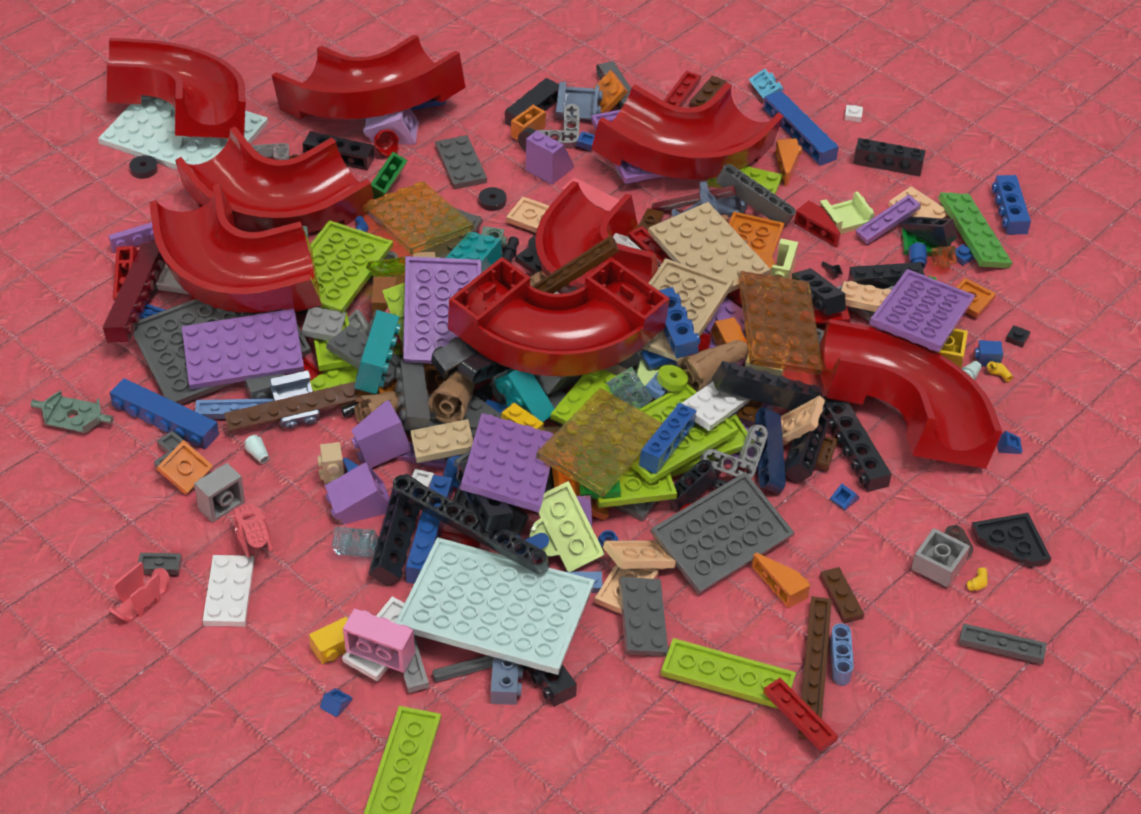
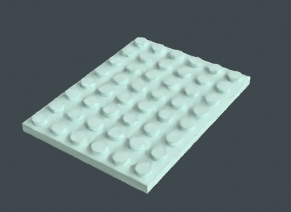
M142 95L141 104H130L98 138L99 144L135 156H151L156 159L157 163L178 170L175 160L179 157H182L186 163L192 165L207 162L225 147L229 138L175 136V108L173 105L157 97ZM245 111L244 137L250 144L269 123L268 118Z
M437 537L395 623L410 627V629H413V634L558 675L594 587L595 580L549 568L543 574H537L503 555Z

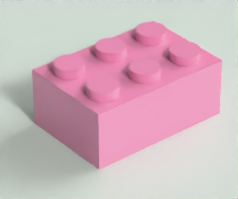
M355 608L343 627L346 652L405 673L415 654L413 629L403 624L393 623L387 618L374 616L368 611H360Z

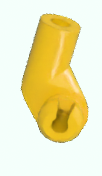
M991 361L987 364V371L990 374L1001 376L1005 382H1010L1013 379V375L1002 363Z
M977 569V577L967 582L968 590L979 591L986 588L988 584L987 569Z

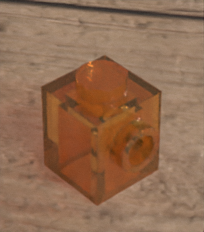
M955 246L932 248L933 266L939 265V269L950 268V264H957Z

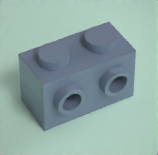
M493 657L491 704L517 705V696L522 694V683H518V679L523 678V666Z

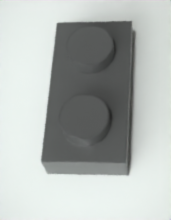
M140 553L138 563L142 562L144 564V574H152L155 569L163 568L169 575H179L182 556L180 553Z

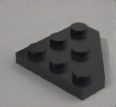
M1029 513L972 522L971 529L978 543L1030 567L1050 563L1051 556Z

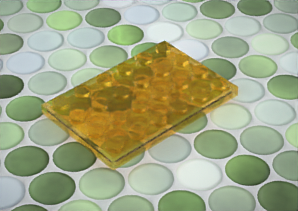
M424 181L417 182L407 188H401L399 191L385 194L383 197L369 200L367 204L363 205V211L411 255L474 231V224Z
M599 388L537 451L536 458L604 497L640 458L641 450L663 423L604 389Z

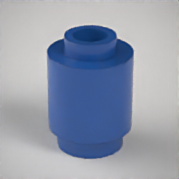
M914 243L908 248L909 263L921 262L924 269L927 264L926 246L921 243Z

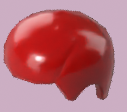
M383 129L375 135L374 147L378 153L389 157L392 152H398L399 137L394 131Z

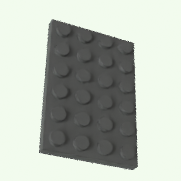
M746 472L650 530V533L664 551L676 561L675 565L698 595L753 562V555L755 553L764 555L794 535V531Z

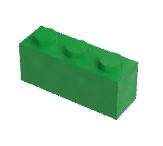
M392 152L371 183L374 203L379 206L402 174L408 160Z

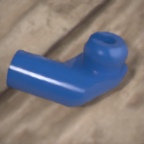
M356 217V229L367 232L369 227L363 217Z

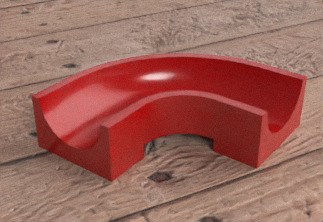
M412 35L383 53L367 57H350L320 46L317 48L315 68L309 78L303 83L278 72L271 75L279 109L300 119L309 114L333 119H361L383 116L412 108L430 99L444 102L466 88L460 52L454 51L434 63L425 53L417 35Z
M109 38L107 103L141 104L142 95L157 97L169 102L175 108V136L229 138V129L234 126L244 136L245 83L241 74L231 64L206 51L181 44L156 40Z
M727 82L708 102L691 108L671 105L635 84L614 120L611 122L602 117L598 121L591 150L618 166L626 161L635 167L661 176L697 180L716 178L726 164L733 165L740 170L753 161L758 162L774 144L784 115L777 113L768 122H757L749 119L736 107L731 94L732 85Z
M234 126L229 129V139L225 147L207 162L192 165L186 163L182 157L175 160L182 185L199 207L207 204L213 197V185L220 184L232 208L235 228L246 232H261L301 221L302 226H307V233L323 229L329 220L336 223L343 221L347 225L355 220L356 217L362 216L375 208L371 182L368 179L359 182L352 175L344 163L336 141L333 138L326 140L298 157L287 160H275L259 154Z
M572 181L548 207L537 227L536 249L542 272L546 276L550 275L610 235L613 237L617 233L628 237L629 232L638 228L632 195L625 194L610 211L597 207L588 200L582 192L579 183ZM616 242L619 252L612 256V258L649 283L658 270L655 253L628 247ZM605 261L557 292L563 294L580 289L585 285V278Z
M220 184L213 185L214 194L211 200L195 210L184 212L172 211L162 207L157 200L149 202L152 228L159 252L174 279L192 297L212 307L239 313L269 312L279 309H294L295 312L322 306L312 247L301 221L261 232L241 231L235 228L232 208Z
M501 257L449 298L448 330L487 358L514 370L536 375L560 377L597 372L631 357L665 328L670 300L669 297L612 257L585 278V285L583 287L563 294L547 293L530 285L531 277Z
M832 319L828 320L816 353V360L826 398L862 405L866 395L881 399L897 408L907 418L909 426L906 436L912 456L983 469L987 468L1003 431L990 399L973 378L946 357L923 345L912 343L910 340L897 337L885 330Z

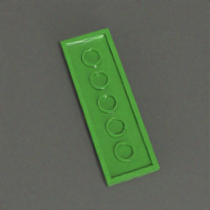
M941 192L938 199L949 217L954 220L957 230L980 267L1010 268L1012 265L1011 259L970 194Z

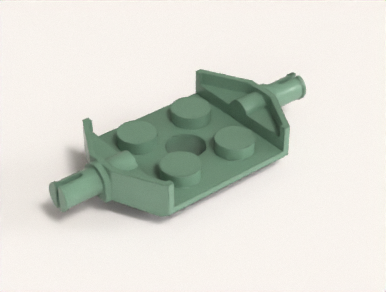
M58 391L47 398L46 401L42 402L34 399L31 401L32 408L42 410L45 425L87 433L101 422L112 424L114 420L113 416L101 413L99 399L96 400L97 403L63 397L61 391Z

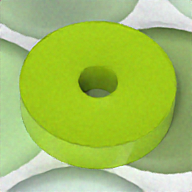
M664 365L658 371L657 381L667 390L681 391L686 387L688 375L677 366Z

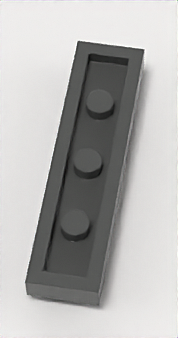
M964 623L959 640V645L1043 664L1047 645L1045 642Z

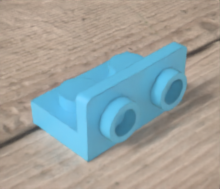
M763 69L749 79L763 100L767 95L784 90L780 82H775L776 78L773 73H768L766 69Z

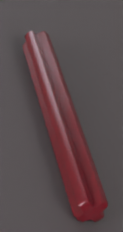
M733 185L709 190L716 200L736 195V189ZM700 193L652 203L651 208L663 212L694 205L701 200Z

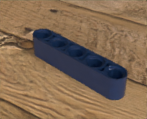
M761 407L755 415V424L763 425L767 429L768 435L758 462L759 486L773 493L780 494L786 485L781 415ZM759 430L756 431L757 436H761Z

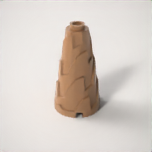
M733 340L691 356L683 357L678 360L677 367H681L688 375L687 384L698 392L713 382L712 377L722 361L738 363L747 355L748 346L744 341Z
M458 371L453 373L429 398L430 412L434 411L437 414L435 418L444 423L462 420L467 413L475 384L458 374Z
M396 391L384 392L356 398L355 401L359 402V404L354 405L358 423L387 400L390 401L399 417L400 407L397 406L399 393H396Z

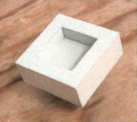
M846 105L844 120L861 123L863 107Z
M415 469L412 477L429 488L434 473Z

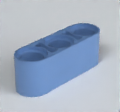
M839 623L832 628L830 656L832 679L837 685L841 686L850 683L854 664L851 629L846 624Z

